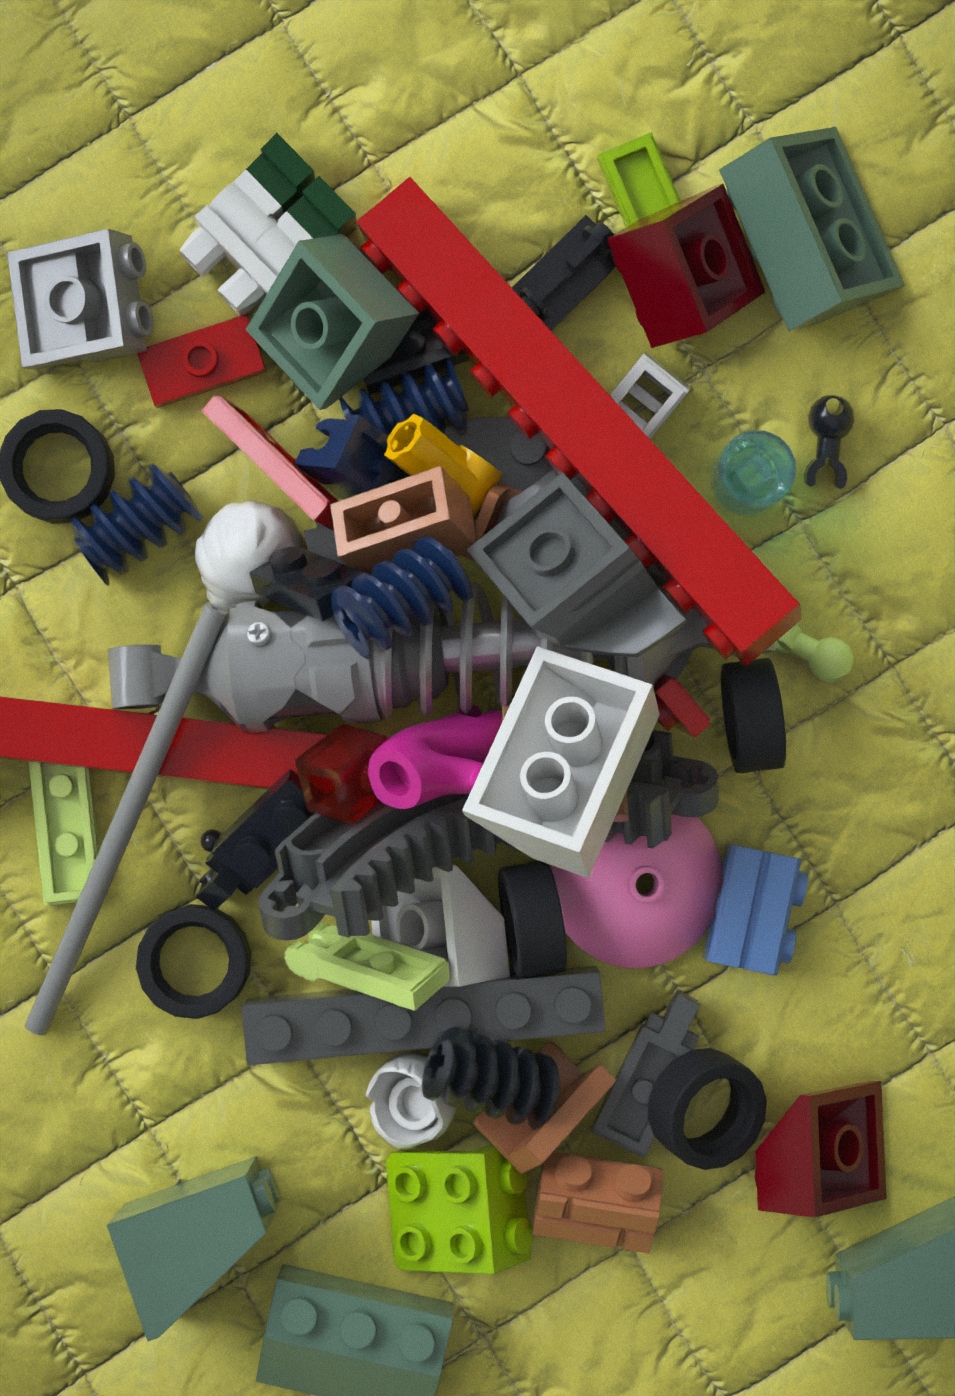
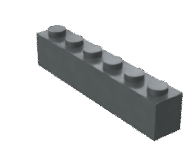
M597 966L566 968L565 971L527 978H519L516 973H511L508 978L460 987H442L416 1011L350 989L248 998L241 1005L247 1065L432 1048L438 1038L446 1030L453 1027L467 1030L471 1035L478 1033L487 1036L491 1041H512L605 1032L601 979Z

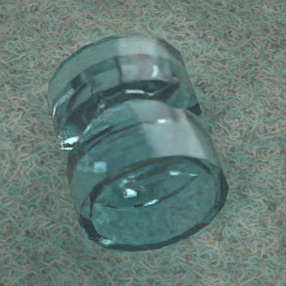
M747 431L736 436L716 458L711 471V487L717 500L727 510L739 515H758L770 510L790 491L796 476V461L790 447L779 436L767 431Z

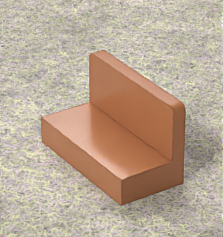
M548 1042L538 1052L549 1055L554 1059L560 1076L559 1095L548 1120L540 1128L533 1130L528 1124V1118L523 1123L514 1125L507 1122L505 1114L498 1119L487 1116L484 1109L475 1118L474 1125L523 1174L541 1165L617 1081L601 1064L582 1073L554 1043Z

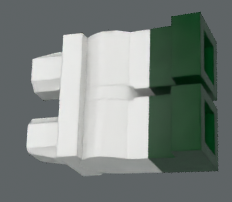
M276 133L261 148V154L234 182L226 186L209 206L206 205L194 216L198 228L189 236L179 251L184 260L202 277L224 257L238 270L218 289V293L239 316H242L264 300L298 241L344 234L348 237L357 229L356 213L320 176L315 179L314 170Z

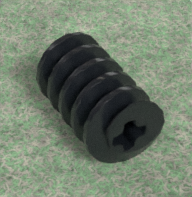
M453 1027L446 1030L432 1047L424 1066L421 1090L423 1097L432 1101L439 1098L442 1094L444 1103L449 1106L455 1107L463 1101L465 1109L473 1113L481 1111L484 1107L486 1115L491 1118L498 1119L505 1114L507 1122L514 1125H519L528 1118V1124L534 1130L540 1128L548 1120L556 1105L560 1090V1076L556 1062L549 1055L540 1052L533 1054L531 1050L517 1046L513 1048L507 1042L501 1040L491 1041L487 1036L478 1033L471 1035L467 1030Z

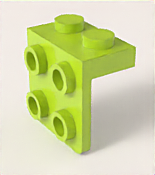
M493 1144L473 1151H397L387 1157L386 1171L394 1262L399 1269L406 1271L497 1274L531 1259L530 1248L533 1235L532 1226L527 1215L525 1191L528 1171L521 1174Z

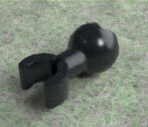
M827 395L816 400L811 406L808 415L809 426L818 439L816 458L811 460L806 466L804 482L808 486H814L816 483V472L825 465L826 458H829V466L834 469L836 476L834 485L839 489H843L847 482V471L839 461L841 439L852 430L855 421L854 410L843 397ZM831 398L839 401V407L833 414L828 412L826 402Z

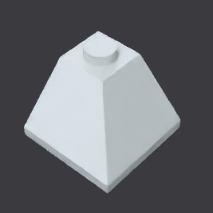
M453 865V870L450 872L437 867L432 868L434 880L431 882L415 878L414 893L408 894L397 891L399 904L395 907L382 905L383 918L381 921L371 920L372 934L374 936L446 959V962H449L450 981L443 987H460L510 977L504 917L457 865Z

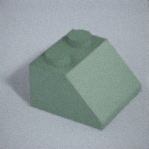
M344 234L298 241L247 326L246 331L319 410L331 406L392 356L419 312Z

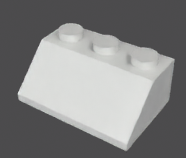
M537 646L462 810L464 815L529 857L589 878L660 715L653 685Z

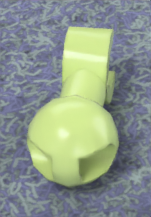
M796 624L775 642L777 652L792 653L808 661L811 673L820 681L832 683L841 680L844 676H848L852 671L854 656L850 646L842 639L828 637L816 640L802 633L801 628Z

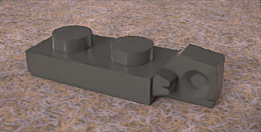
M676 990L663 1017L653 1012L649 1014L645 1024H641L615 1077L617 1081L609 1089L590 1128L591 1132L643 1158L646 1156L655 1138L648 1120L649 1096L658 1076L672 1060L690 1050H695L694 1047L699 1035L688 1029L700 1006L698 1000Z

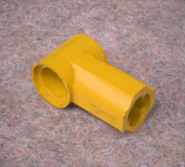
M413 414L403 422L397 423L386 439L388 445L384 456L410 476L442 466L470 497L473 519L481 509L488 491L497 485L503 477V474L485 459L462 445L457 446L430 422L416 414Z

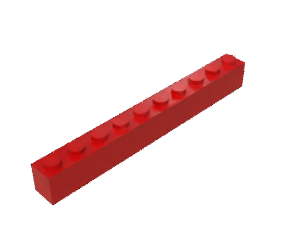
M411 177L407 178L356 221L366 241L359 247L364 256L381 274L390 269L401 282L396 289L419 314L425 309L438 323L432 328L434 334L453 356H456L462 350L467 357L475 364L469 372L479 386L491 398L500 392L510 403L512 408L507 412V415L519 431L528 440L537 434L551 449L545 454V457L558 474L563 472L570 481L574 477L578 479L589 492L585 498L607 523L610 524L614 520L628 535L624 542L630 547L645 569L654 564L668 580L662 585V588L679 610L687 614L690 610L694 609L708 626L702 630V633L724 659L734 654L746 667L802 620L800 603Z

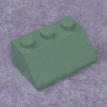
M836 127L771 137L719 169L727 187V194L732 207L737 211L749 238L751 253L762 268L773 294L774 306L779 315L784 319L788 331L823 322L905 286Z
M282 1264L276 1280L264 1333L256 1382L316 1396H435L453 1321L454 1303Z

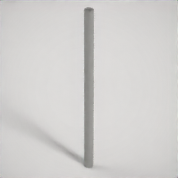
M204 604L27 1018L25 1028L34 1034L46 1035L226 618L227 612L216 605Z

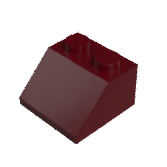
M724 184L709 188L639 219L607 238L614 254L615 265L623 276L636 309L638 322L644 328L651 348L707 333L765 293Z

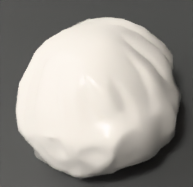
M258 501L229 503L207 522L205 531L197 540L195 548V562L202 576V582L207 588V599L213 605L224 610H228L232 604L238 602L259 601L262 607L265 606L270 599L255 593L249 572L269 562V557L280 549L292 546L303 548L302 536L294 520L287 516L280 508Z

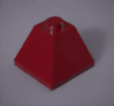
M867 1081L803 1094L796 1099L755 1151V1183L757 1186L758 1211L816 1218L887 1199L881 1081Z

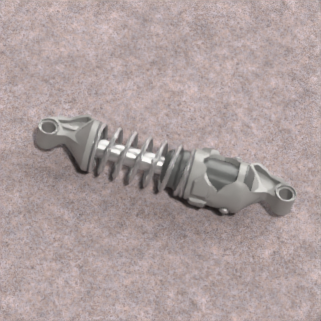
M474 581L471 583L473 597L462 603L461 624L455 625L452 611L448 613L439 612L431 602L428 604L433 616L431 624L423 626L411 614L408 618L412 627V635L408 638H403L392 627L388 628L392 647L383 651L370 639L367 641L370 652L368 660L351 646L336 623L334 616L322 622L294 609L267 611L262 608L259 601L234 603L227 610L226 618L194 692L206 695L246 734L269 732L273 724L292 717L338 713L344 721L357 724L382 722L383 718L388 721L394 714L395 708H406L412 701L417 700L420 712L427 718L432 712V699H437L448 686L450 673L454 675L459 708L465 714L472 708V671L492 670L498 704L500 707H502V704L507 706L512 701V668L528 667L537 646L592 665L593 661L608 660L610 671L652 684L653 688L673 660L699 647L714 648L702 633V630L708 626L695 610H690L687 614H684L674 603L672 604L687 620V623L639 657L614 656L557 648L552 645L549 639H540L521 615V619L513 620L514 607L504 595L501 621H494L487 595L483 588ZM475 599L479 608L481 623H473ZM773 643L763 653L776 651L775 643ZM130 645L108 649L112 709L125 710L160 707L182 657L176 658L161 654V645Z

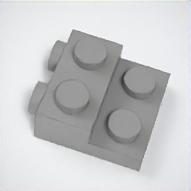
M104 229L7 252L22 368L38 370L84 359L99 362L147 351L145 336L151 335L153 332L154 320L148 304L140 300L138 278L143 277L146 272V260L141 247L133 242L131 235L111 229Z

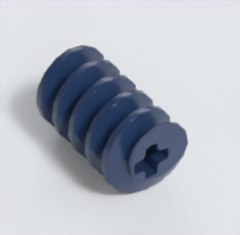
M450 356L446 358V376L444 377L431 364L424 366V384L419 385L410 373L406 372L402 374L401 393H397L385 380L380 382V400L377 402L374 401L364 388L358 390V409L353 410L343 397L339 398L346 420H350L352 414L361 415L387 436H389L397 423L407 420L413 414L424 418L443 434H445V420L450 419L459 431L467 430V412L469 408Z
M152 463L148 466L152 485L148 487L135 477H132L128 481L133 498L128 500L114 490L109 493L113 512L109 514L96 504L90 506L94 521L93 526H87L76 517L70 520L76 544L107 586H109L107 566L120 575H125L129 572L125 553H129L139 561H145L148 558L145 539L159 548L167 545L163 528L165 525L178 534L182 535L185 533L184 512L198 521L205 519L173 472L166 473Z
M424 536L414 542L412 550L405 548L394 553L392 563L385 560L374 565L372 575L367 573L359 574L353 578L351 587L343 585L334 589L331 595V605L336 623L345 638L362 657L368 660L370 652L367 641L370 639L383 651L388 650L392 647L388 628L392 627L400 636L408 638L412 635V627L408 616L412 614L423 626H427L433 620L429 603L432 602L442 613H448L453 609L449 591L452 590L463 601L470 600L473 597V591L465 571L453 552L437 540Z

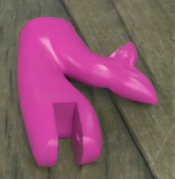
M472 705L467 714L459 708L446 717L412 725L391 736L374 751L369 760L368 776L376 797L388 806L408 809L445 795H470L502 724V712L490 710L482 714L479 707Z

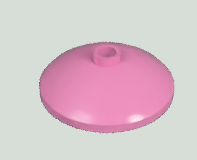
M671 814L672 834L667 841L664 840L653 849L648 848L646 836H640L630 845L625 844L623 833H616L609 842H604L589 878L550 865L561 903L565 933L580 949L610 965L623 968H647L667 963L679 957L701 939L710 927L716 914L715 904L718 892L722 890L723 870L715 841L698 817H682ZM644 873H650L654 880L652 890L647 894H639L636 889L638 877Z

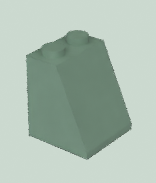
M257 1156L124 1203L107 1224L147 1341L159 1338L266 1234L276 1212L275 1203L281 1202V1196L272 1170L270 1168L261 1170Z
M955 1196L835 1254L836 1271L826 1273L827 1303L829 1308H835L837 1321L844 1323L854 1340L955 1338Z

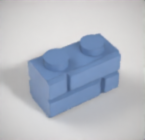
M727 843L722 864L723 886L717 895L715 904L716 914L709 927L703 955L704 959L717 964L776 976L778 975L780 963L790 964L796 942V930L787 928L792 905L802 906L808 884V872L799 871L802 859Z

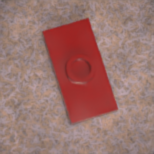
M248 314L147 346V351L137 353L154 406L156 408L166 406L266 373L258 343L246 331L250 323Z
M663 674L653 688L660 714L657 721L667 731L675 727L695 738L711 724L709 722L711 719L676 678Z

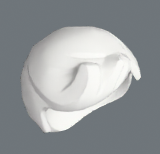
M418 1051L398 1054L389 1059L376 1071L370 1080L366 1092V1097L373 1101L370 1106V1117L375 1130L388 1144L397 1149H408L430 1140L438 1139L450 1125L457 1110V1106L453 1107L444 1103L442 1094L434 1101L423 1097L421 1090L422 1074L429 1055Z

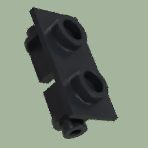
M587 215L512 287L551 331L616 268L614 254L607 239L614 235V233L602 222L596 225Z

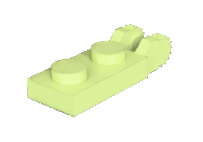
M322 922L319 925L317 924L307 934L308 944H305L304 941H297L284 952L286 964L289 966V970L294 972V975L303 976L306 980L312 982L321 978L347 987L350 990L358 991L416 1011L450 981L449 962H446L444 958L371 934L367 936H350V938L338 935L337 926H328L327 923L323 924Z

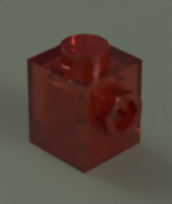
M341 724L295 759L307 810L353 824L381 802L371 787L368 767L372 754L388 739L387 735Z

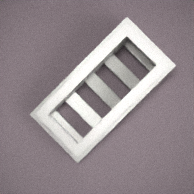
M645 351L610 396L645 435L651 439L691 387ZM642 374H645L670 395L664 403L636 382ZM628 392L655 413L649 422L622 401Z

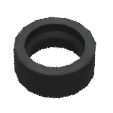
M63 409L39 410L20 419L7 433L0 449V481L8 498L26 514L51 524L71 523L70 520L74 517L81 520L91 515L90 506L96 504L100 507L108 498L115 479L114 455L105 436L82 416ZM49 433H65L76 437L85 445L91 458V474L87 485L78 495L65 501H49L38 497L28 487L23 476V460L27 449L36 439Z
M755 659L746 667L740 661L723 664L721 667L722 709L728 749L735 772L748 773L784 768L786 761L785 721L779 683L771 659Z
M537 861L500 868L498 886L501 914L504 917L508 951L517 977L527 978L565 971L567 965L565 926L556 882L549 864Z
M191 904L166 912L148 927L138 945L136 971L142 990L156 1007L175 1017L199 1019L220 1012L239 996L250 976L252 953L246 933L232 916L219 909L213 910L208 906ZM189 926L204 927L217 934L225 944L229 956L228 972L222 983L212 992L200 996L184 995L171 988L163 978L159 965L161 949L167 938L177 930Z
M712 1048L690 1050L672 1060L658 1076L649 1096L648 1120L656 1139L687 1165L703 1170L723 1168L741 1158L756 1142L765 1122L767 1099L762 1082L748 1067L730 1055ZM716 1079H727L731 1088L730 1100L723 1118L712 1130L702 1136L687 1138L683 1130L684 1117L691 1099L705 1085Z

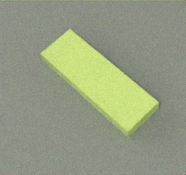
M29 762L44 906L76 903L100 850L91 769Z

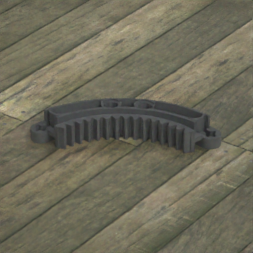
M653 730L627 789L628 822H613L605 842H609L616 833H623L625 844L630 845L640 836H646L648 848L653 849L664 840L667 841L672 834L671 814L693 818L712 812L717 807L719 801L716 769L703 761L673 756L672 733ZM369 779L315 813L275 849L279 873L259 897L263 928L269 936L275 939L294 940L307 935L325 915H330L336 919L338 935L348 938L350 936H367L370 933L368 920L381 921L383 918L382 905L397 906L399 904L397 891L408 894L414 893L415 878L426 882L433 881L432 868L437 867L450 872L453 870L452 859L455 857L467 863L474 862L473 851L476 849L482 850L489 856L495 855L496 843L503 842L511 850L517 848L464 815L462 810L469 797L468 794L445 795L412 808L399 809L383 804L376 797Z

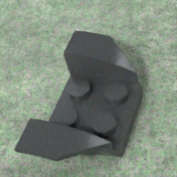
M551 470L523 492L506 501L496 526L467 549L540 639H549L554 647L605 655L639 657L687 623L683 615L660 591L630 547L563 472L557 475L554 470Z

